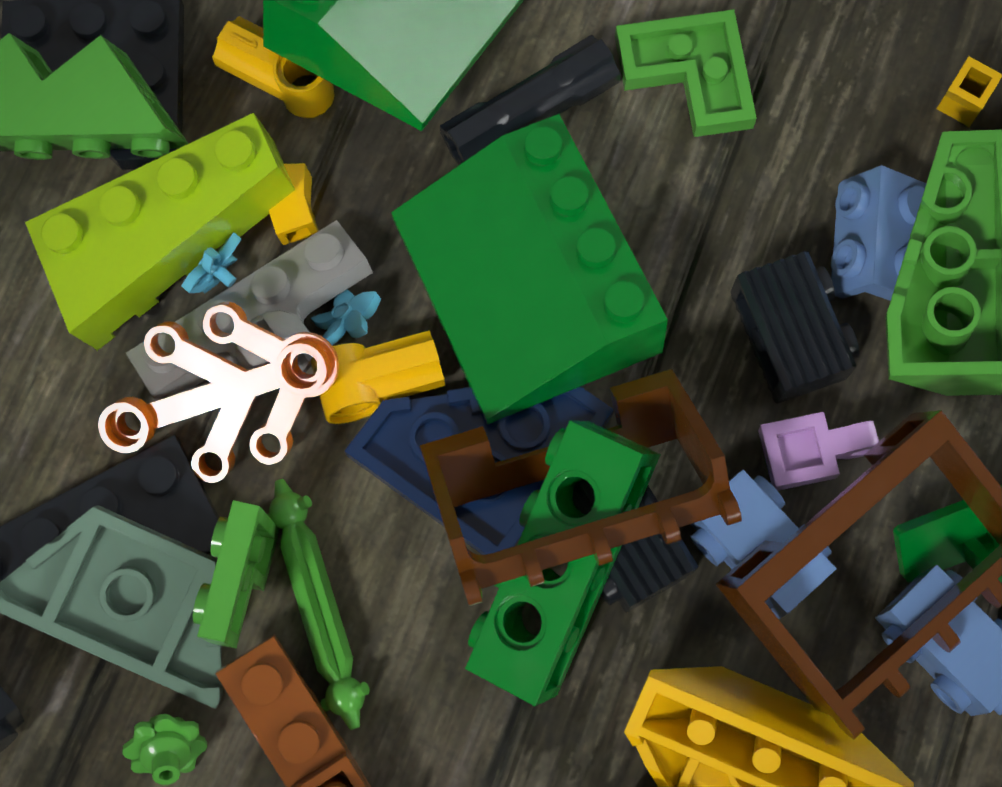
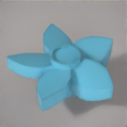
M233 232L218 252L212 247L205 250L198 266L188 274L181 286L188 293L203 292L204 294L214 288L220 281L228 288L231 287L237 278L226 268L238 260L232 253L240 243L241 238Z
M347 289L334 298V308L332 311L316 315L311 320L318 328L327 330L323 337L332 346L343 337L346 330L351 337L357 339L367 334L368 325L366 320L376 312L381 298L376 291L362 292L354 296Z

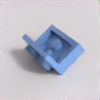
M882 165L839 183L835 203L836 221L833 255L831 258V280L836 297L843 299L866 292L891 301L926 183Z

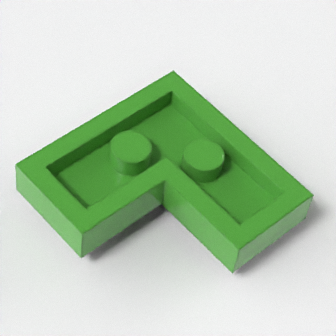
M734 9L616 26L615 42L624 91L683 83L694 137L754 128L757 117Z
M233 500L229 517L221 516L216 523L211 541V556L218 558L211 584L203 583L201 585L193 609V623L200 624L197 637L209 643L237 649L252 589L261 591L265 589L280 529L260 506Z

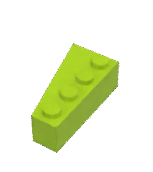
M252 113L26 221L25 224L68 332L98 351L115 337L113 332L134 315L140 318L159 302L156 297L184 275L188 276L198 266L205 250L210 247L217 250L233 232L241 237L270 214L269 210L295 191V188L274 140L256 115Z

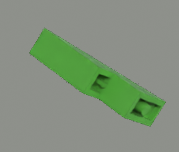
M8 33L0 40V151H14V155L18 157L45 160L53 157V150H72V154L75 156L104 159L111 156L112 149H131V153L137 156L160 158L168 154L170 149L181 148L188 144L128 55L102 35L54 72L51 71L37 50L14 35Z

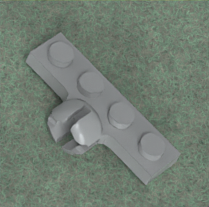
M336 220L175 322L186 330L189 341L249 370L270 362L232 341L227 344H219L210 340L203 329V318L210 308L221 302H234L244 310L248 321L287 339L299 332H309L304 325V319L312 311L373 272L366 257ZM218 312L216 316L218 328L225 333H232L234 330L232 317L227 313ZM160 332L158 336L160 347L168 353H173L176 346L175 340L170 334ZM144 342L126 352L155 401L192 389L206 380L173 363L162 364L155 362L146 353ZM301 353L298 356V365L305 373L311 367V358L313 357L307 353Z

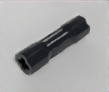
M590 35L555 56L548 66L488 102H478L441 124L440 134L450 154L459 166L502 135L561 114L572 106H581L618 84L621 73L615 64L613 54L603 40Z

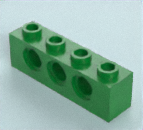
M569 420L567 428H561L555 434L548 447L545 463L550 468L541 489L532 492L521 511L519 524L524 527V530L517 545L638 508L661 454L590 421ZM582 478L592 486L595 494L593 508L587 515L581 513L573 502L574 487ZM621 546L610 549L613 562L600 566L594 554L568 562L567 569L562 576L556 574L551 568L544 569L542 574L545 583L530 587L526 575L494 585L499 589L491 608L479 616L469 635L468 645L473 648V651L465 669L533 706L557 697ZM526 603L532 604L541 616V630L537 636L528 632L522 622V610Z

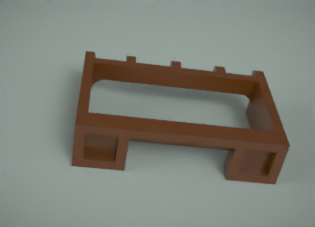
M673 369L610 387L617 426L607 429L647 448L677 439L703 485L685 494L491 554L478 555L468 550L454 507L544 480L550 468L545 463L548 447L495 463L483 426L420 445L469 606L483 602L482 589L526 575L530 587L545 583L542 570L592 554H594L599 566L613 562L611 548L656 534H661L666 544L674 543L681 540L679 527L721 515L727 526L742 521L738 502L730 490L725 455Z
M942 410L910 414L864 454L872 466L784 543L765 540L716 583V586L815 710L830 715L838 726L853 740L865 728L852 710L882 683L893 695L901 698L911 687L898 668L931 638L946 652L950 653L961 641L948 623L974 599L982 594L993 606L997 608L1002 606V583L998 580L1002 575V487ZM931 457L999 546L851 680L835 691L765 601L926 459Z

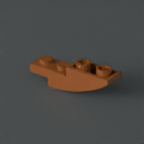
M275 634L216 671L215 675L286 787H371L331 719L322 708L311 687L308 688Z

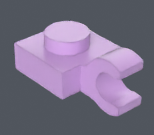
M824 412L762 424L758 430L771 484L777 491L836 479L840 474L836 459L863 457L864 454L879 442L874 421H866L828 430Z

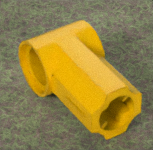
M238 16L234 21H228L218 35L216 49L212 56L214 64L224 71L282 100L286 109L293 115L302 118H314L325 113L332 105L335 97L334 85L263 47L262 27ZM311 75L317 77L311 84L306 86L292 85L301 76Z
M430 330L368 348L358 343L333 346L339 360L338 375L333 385L319 396L326 421L332 424H342L372 415L383 400L407 397L445 386L440 360ZM314 357L311 358L313 374L317 372V362Z

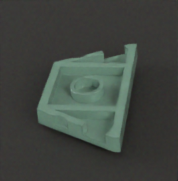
M97 505L79 517L63 533L45 544L25 560V563L0 582L1 614L214 709L217 708L223 696V686L215 675L216 671L222 668V646L209 643L197 637L200 624L193 623V609L198 591L203 583L211 584L217 558Z

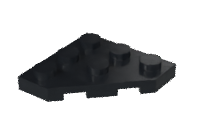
M182 0L2 1L1 39L10 33L40 53L52 72L102 35L128 55L182 133L184 4ZM179 148L170 149V150H169V153L172 152V151H175V150H177V149H179ZM112 149L111 156L109 157L122 170H134L158 159L134 155L131 153V149Z

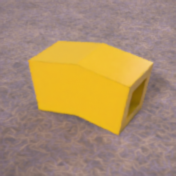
M968 56L938 105L937 110L970 127L1002 78V74Z
M305 163L284 164L295 191L269 210L276 235L283 245L308 238L319 231L311 209L312 176Z

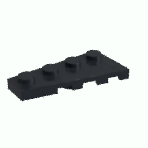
M173 435L0 526V582L25 563V560L45 544L63 533L79 517L97 505L201 552L211 553L212 536L219 516L200 479L195 475L191 461L180 440Z

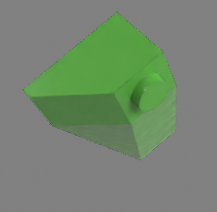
M1002 130L948 131L941 134L885 317L889 380L945 396L1002 395Z

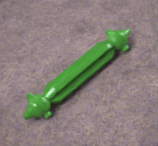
M280 479L275 481L274 499L271 501L267 515L277 527L283 529L281 538L282 555L317 671L329 683L325 698L321 700V706L325 711L330 710L332 713L341 716L350 730H354L360 727V709L370 689L366 682L360 683L351 677L353 655L316 535L304 523L307 518L308 508L312 506V501L307 495L302 497L298 493L293 492L286 481Z

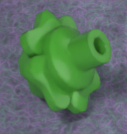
M159 714L151 717L148 722L142 721L134 726L133 738L123 745L122 753L125 758L131 759V770L134 773H151L156 783L170 785L179 779L180 772L188 773L195 769L196 759L206 750L207 741L205 737L199 735V726L195 721H185L180 717Z

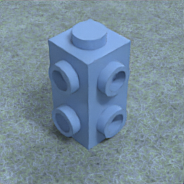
M744 470L729 481L730 490L735 496L741 511L742 521L727 526L721 515L690 524L696 530L691 536V540L700 552L716 566L724 561L733 569L765 540L784 543L800 529L781 510L785 505V501L774 486L762 476H757L753 480ZM829 546L765 601L778 619L793 610L836 570V567L827 559L831 554Z
M938 565L920 573L875 617L886 629L882 633V637L887 645L891 644L963 578L952 570L944 572ZM974 599L948 623L961 641L950 653L946 652L931 638L906 662L913 663L916 660L935 679L930 684L932 690L953 711L959 714L966 711L970 716L991 713L994 710L1000 716L1002 715V620L995 619L993 621L974 602L976 600Z

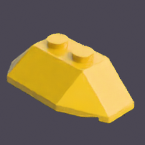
M722 666L650 670L624 730L631 745L636 746L645 767L658 787H914V783L862 733L853 740L838 726L830 715L815 710L811 704Z

